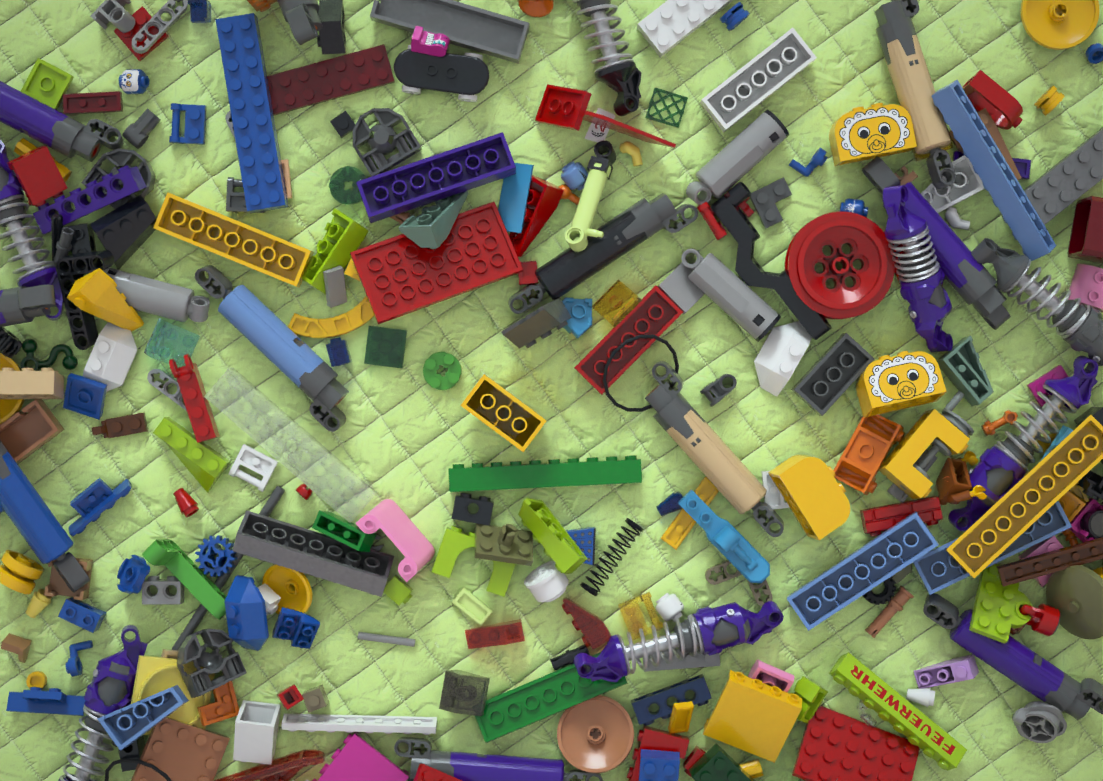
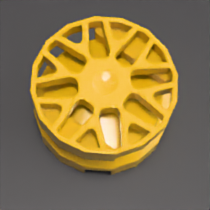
M1053 85L1037 100L1034 106L1041 108L1042 113L1046 116L1062 101L1065 95L1058 93L1057 88Z

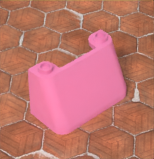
M391 499L381 501L356 522V525L367 534H372L381 528L405 557L398 565V572L406 582L415 576L434 557L435 549L433 545Z

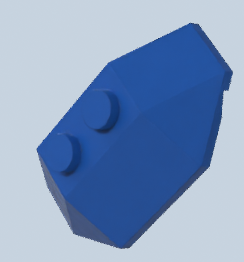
M237 575L225 599L229 638L243 648L259 651L269 638L265 600L254 584L253 577Z

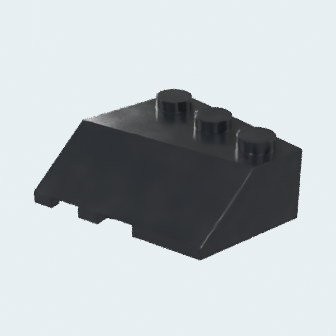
M139 195L94 221L90 226L105 250L113 254L114 265L119 270L156 230L153 228L156 217L144 198Z

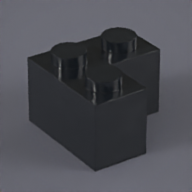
M320 0L318 15L323 27L319 30L317 37L318 47L322 48V54L346 53L343 0Z

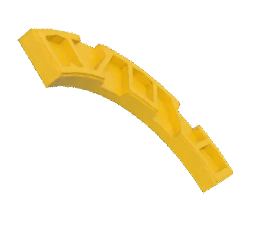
M365 296L352 310L332 318L314 319L294 313L288 327L297 335L312 338H330L358 329L375 315L367 296Z

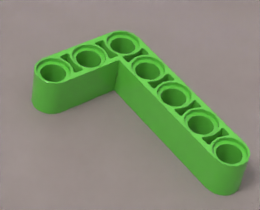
M156 539L142 553L143 557L154 566L165 565L215 618L220 620L226 614L225 599L227 596L172 540Z

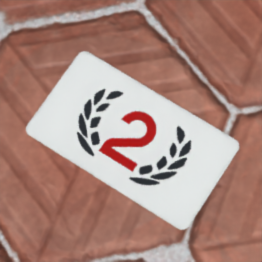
M598 108L596 114L604 115L611 119L615 118L614 114ZM591 123L585 139L594 142L604 141L609 129Z

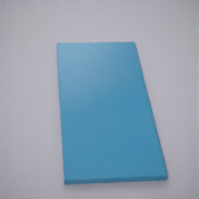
M515 163L516 174L503 179L498 212L507 232L522 233L534 165Z

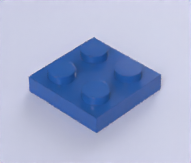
M70 373L67 378L63 408L99 420L103 413L107 385Z

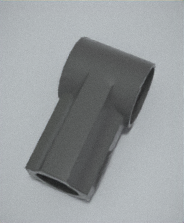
M147 108L135 123L130 124L126 128L122 136L139 149L147 141L149 133L161 119Z

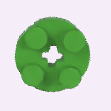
M446 352L432 354L425 361L423 367V376L426 382L432 388L438 390H447L454 387L459 381L462 372L458 359ZM441 365L448 369V372H445L443 377L441 374H437V370H439Z

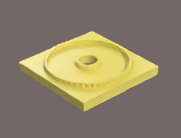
M139 655L131 704L178 685L189 701L170 714L168 718L205 729L206 726H202L198 707L210 703L212 690L199 697L191 698L177 667L178 659ZM193 661L183 665L184 672L187 675L197 670ZM215 673L208 674L210 680L214 679ZM150 729L144 735H150L152 729Z

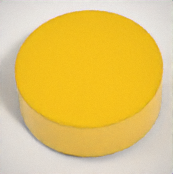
M41 671L29 674L26 680L28 688L39 687L43 689L47 684L46 675Z

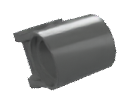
M723 374L714 382L704 387L700 393L706 396L712 407L736 387V379L731 374ZM726 377H730L733 381L732 386L729 388H725L722 385V381Z

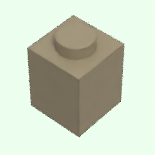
M323 684L306 690L302 694L308 713L323 708L329 703Z

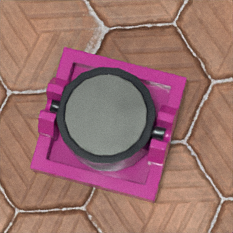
M1089 498L1086 505L1070 522L1072 527L1069 529L1082 542L1103 537V505H1100L1093 498Z

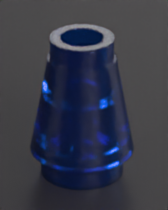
M679 491L673 492L656 506L661 516L683 509L678 504L683 498Z

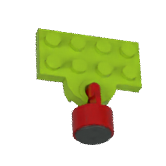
M998 564L985 568L981 572L969 627L970 631L1004 644L1008 642L1010 629L1021 628L1024 624L1030 625L1033 631L1046 636H1051L1056 632L1061 619L1059 609L1043 603L1038 608L1033 607L1028 597L1018 590L1020 582L1003 587L997 570V566H1000Z

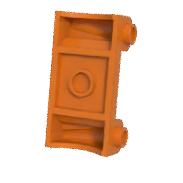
M881 415L862 417L833 470L836 474L834 478L865 495H868L869 492L873 493L877 487L875 476L892 445L902 441L905 435L903 432L904 428Z

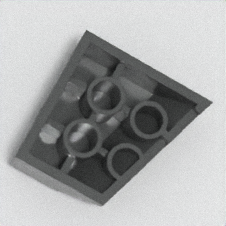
M558 298L541 306L536 311L525 316L526 318L517 321L501 332L519 349L523 346L529 348L537 343L535 339L540 336L544 339L551 335V330L555 327L559 330L568 325L567 320L572 317L561 298Z

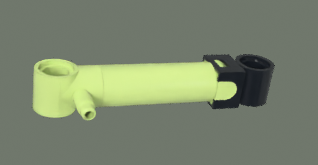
M600 141L594 147L596 157L591 156L587 167L589 173L571 226L565 233V239L569 247L575 252L583 251L587 247L588 236L596 238L604 236L602 231L590 228L606 180L610 179L613 170L612 164L616 161V153L609 141Z

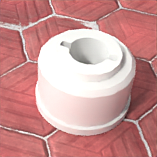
M554 560L538 566L524 580V585L538 602H551L559 598L568 586V578L564 573L557 570Z

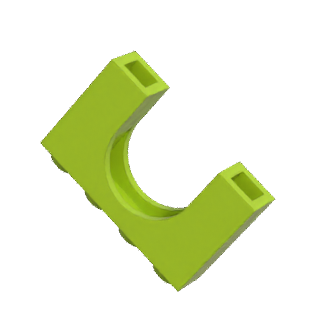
M454 525L451 528L447 527L432 573L450 578L458 555L467 548L475 547V533L471 531L469 534L464 533L462 528ZM493 561V572L486 591L504 597L515 564Z

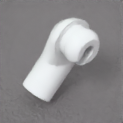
M949 207L946 210L945 217L951 227L963 230L969 229L970 221L960 219L956 208Z

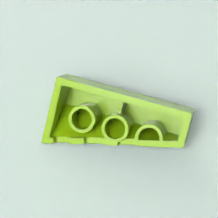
M335 208L332 212L334 217L331 223L327 222L324 229L327 232L323 240H319L316 246V256L311 257L302 276L303 280L326 294L323 271L337 266L343 267L344 270L351 259L350 252L358 249L369 230Z
M164 417L153 432L169 446L207 493L230 463L228 459L204 442L197 443L196 437L170 417Z
M526 498L523 501L518 514L522 519V524L531 530L534 540L539 544L541 543L544 547V553L554 560L557 570L561 573L572 574L588 558L542 500Z

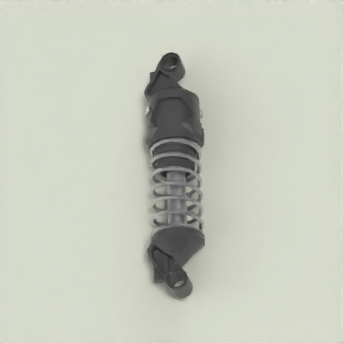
M985 238L971 252L977 262L993 264L997 274V288L1000 291L1007 292L1008 297L1017 296V303L1019 305L1027 304V311L1030 313L1037 311L1038 320L1047 319V327H1056L1057 335H1060L1063 340L1069 343L1073 350L1087 352L1090 359L1096 361L1098 366H1103V318L1100 310L1090 305L1080 304L1081 298L1068 300L1071 290L1065 291L1057 298L1055 295L1061 288V283H1056L1048 291L1045 287L1050 282L1051 275H1046L1038 283L1035 280L1041 272V267L1034 269L1030 275L1026 274L1031 265V259L1026 255L1018 254L1015 250L1000 248L991 239ZM1015 286L1020 288L1017 292L1010 294V290ZM1024 291L1030 297L1027 300L1021 302L1020 297L1022 292ZM1033 299L1039 303L1038 307L1030 309ZM1043 307L1050 311L1046 316L1040 317V311ZM1051 316H1052L1053 325H1051V324L1049 323Z

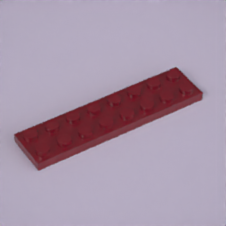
M384 44L267 76L273 115L395 83Z

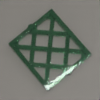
M654 88L646 118L679 128L688 97ZM660 92H661V93H664V94H668V95L665 96V97H662V95L660 94ZM658 93L660 99L654 102V95ZM673 96L681 99L675 102ZM670 97L673 103L667 106L664 100ZM662 101L664 108L658 110L656 104ZM683 101L684 105L680 110L677 103ZM675 105L677 112L671 114L668 108ZM654 106L656 112L650 115V108ZM667 110L669 116L663 119L660 113ZM658 114L660 119L653 118V116ZM679 114L680 118L676 123L673 116ZM671 118L673 123L667 122L666 120Z

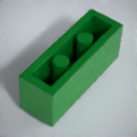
M319 510L312 526L313 529L362 552H370L377 535L375 533H364L356 524L329 511Z

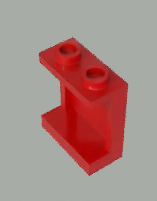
M40 146L7 162L10 170H14L29 200L27 202L29 205L39 207L46 203V199L59 197L68 188L47 146Z

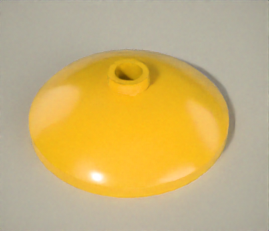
M276 564L271 566L263 576L262 585L265 583L281 597L276 613L280 614L282 607L306 613L312 603V589L307 577L302 572Z

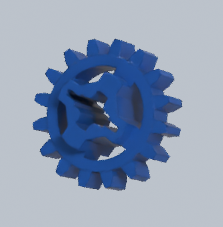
M217 535V537L210 536L209 540L203 539L204 545L198 544L201 550L200 552H195L196 555H199V558L195 561L201 563L198 568L205 569L204 574L210 573L211 577H216V575L222 577L223 572L226 574L230 573L229 567H235L232 562L238 559L234 557V554L237 552L232 551L234 543L228 544L229 538L223 539L221 535Z

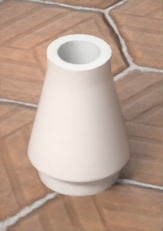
M931 688L907 689L906 700L926 707L934 705L935 691L931 690Z

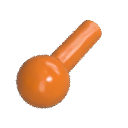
M566 184L560 185L559 188L564 190L561 199H569L578 205L580 197L573 194Z

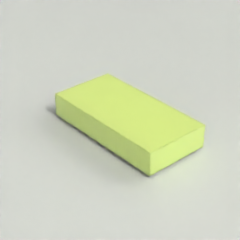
M465 587L452 600L454 605L480 626L493 613L492 609Z

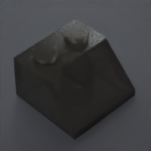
M457 669L446 671L439 709L458 714L483 716L490 678Z

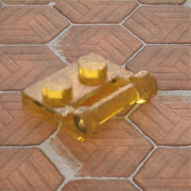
M650 592L643 593L618 604L628 631L631 633L632 641L640 638V628L643 629L644 636L652 633L651 626L647 627L638 604L642 601L656 631L664 628L651 601L652 596Z

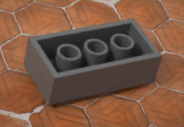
M843 333L791 390L819 416H823L868 365L873 362L874 358L847 333Z

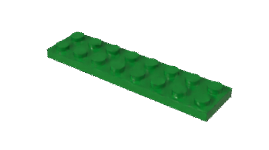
M597 653L592 657L597 658L600 655V653ZM572 664L474 705L472 710L484 741L488 743L628 683L625 676L617 682L603 679L591 681V679L582 678L579 676L575 665Z

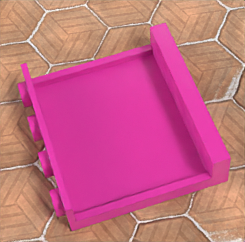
M355 732L353 735L349 733L343 741L345 746L342 750L338 748L331 756L334 759L331 764L328 765L326 763L319 772L322 774L318 780L314 778L312 781H406L410 773L406 769H400L358 736L359 732Z

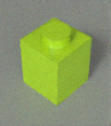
M395 575L385 586L383 592L399 606L402 602L406 604L412 597L410 593L413 589Z

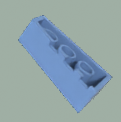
M176 685L97 719L119 750H122L189 700L179 686Z

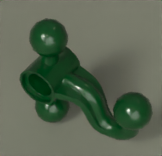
M26 339L22 343V349L26 353V357L21 361V368H27V363L30 360L35 362V371L51 367L55 363L59 352H64L66 355L62 361L65 369L73 370L78 365L77 358L73 356L72 349L65 344L53 347L49 358L40 361L34 357V352L37 349L36 341Z

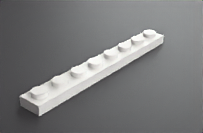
M284 713L282 720V730L291 732L306 730L308 732L345 731L347 733L384 732L386 734L422 733L429 735L431 733L436 734L437 717Z

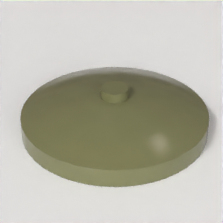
M1073 565L1065 570L1054 572L1047 583L1046 598L1049 606L1059 609L1061 613L1059 624L1079 638L1097 639L1102 637L1103 579L1091 569L1080 565Z

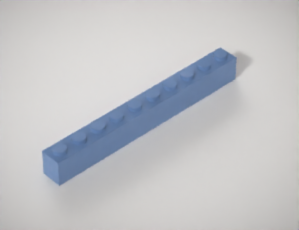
M955 80L939 89L931 96L934 105L939 108L945 123L949 125L954 138L963 148L964 155L969 158L975 173L979 175L984 188L993 198L994 205L999 208L1003 215V220L1009 225L1014 238L1020 243L1024 255L1033 261L1050 253L1057 245L959 81Z

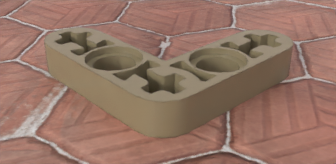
M728 560L708 568L705 572V578L710 584L716 585L742 574L738 570L734 574H729L726 568L731 562ZM723 566V572L726 577L723 578L721 574L717 576L716 581L712 578L709 579L711 571L715 573L721 572L719 568ZM766 579L758 585L748 581L753 597L758 605L763 606L766 602L772 601V594ZM765 585L766 588H762V591L765 595H768V597L766 598V602L758 600V598L761 597V594L759 590L755 592L754 589L761 588Z

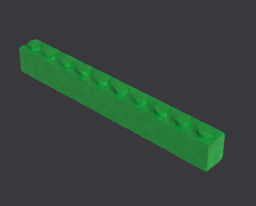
M636 455L625 456L624 460H617V456L606 457L604 461H598V457L587 458V461L579 462V458L568 459V462L560 463V459L548 460V463L541 464V460H531L529 464L523 465L522 461H511L510 465H502V462H491V466H483V463H472V467H464V464H453V468L448 469L450 492L642 483L641 459H637Z

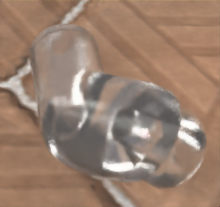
M861 700L856 705L859 716L866 725L873 728L877 722L866 711L868 707Z

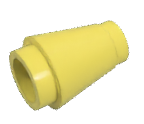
M39 589L33 594L26 610V614L31 618H35L51 603L52 596H45L44 589Z

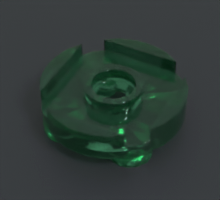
M345 166L338 169L332 175L329 183L332 196L336 201L344 205L358 204L362 201L356 182L366 179V176L355 167ZM352 181L353 190H344V183Z

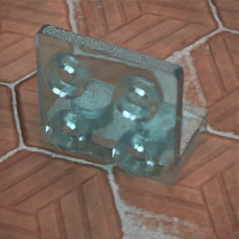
M159 318L144 353L166 364H169L170 359H174L178 368L186 366L184 355L189 354L190 357L192 356L200 336Z

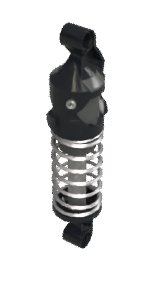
M572 0L581 9L577 11V15L583 14L592 19L581 23L580 27L594 25L595 32L585 35L584 39L587 40L596 36L598 38L599 45L592 46L587 51L591 52L601 48L603 57L594 59L591 63L595 64L605 61V66L596 69L594 74L596 80L605 83L618 93L613 106L615 113L619 116H625L636 111L639 106V99L641 98L639 91L641 72L632 59L633 55L621 53L628 48L629 43L617 41L625 35V30L613 29L622 21L617 16H611L617 11L618 6L611 4V0ZM609 8H614L612 11L606 14V11H608ZM608 20H618L611 26L608 22ZM622 32L620 35L613 38L612 33ZM616 45H625L619 50L616 48ZM620 57H629L628 59L620 60Z

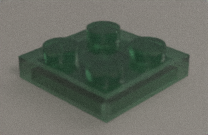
M369 326L364 364L403 368L407 330Z

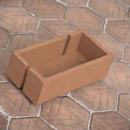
M35 399L21 409L23 412H17L0 425V440L17 464L21 463L64 430L42 399Z

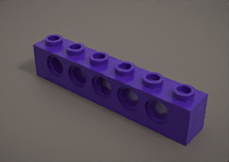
M129 165L118 169L119 173L116 175L109 173L101 177L103 181L99 183L96 180L86 184L87 188L84 190L77 188L69 192L71 196L67 198L63 195L54 199L55 203L52 205L45 203L39 206V211L33 213V216L42 234L52 232L51 218L55 214V210L63 216L64 226L146 188L147 186L138 167L130 168ZM119 179L123 182V188L119 185ZM103 187L107 190V195L103 193ZM87 195L90 196L91 202L87 200ZM71 202L74 204L75 210L72 209Z

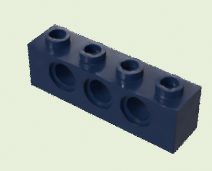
M701 674L631 700L639 725L644 724V726L654 723V720L657 718L666 719L671 717L673 705L670 706L666 703L669 697H675L677 699L676 703L692 701L693 705L697 704L698 706L707 704L708 700L712 698L704 676ZM688 690L695 692L694 697L691 699L685 698V693ZM653 703L659 705V709L656 712L648 710L649 706Z

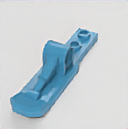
M690 490L678 502L704 529L707 539L750 583H762L770 575V564L727 520L718 517L693 490Z

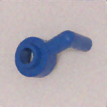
M1093 44L1086 50L1085 55L1090 63L1097 64L1103 61L1102 44Z
M820 147L811 158L807 167H804L794 159H792L789 166L805 177H808L818 165L822 166L828 158L825 156L827 152Z
M92 640L70 645V658L66 662V671L72 677L82 674V663L78 657V651L93 648Z

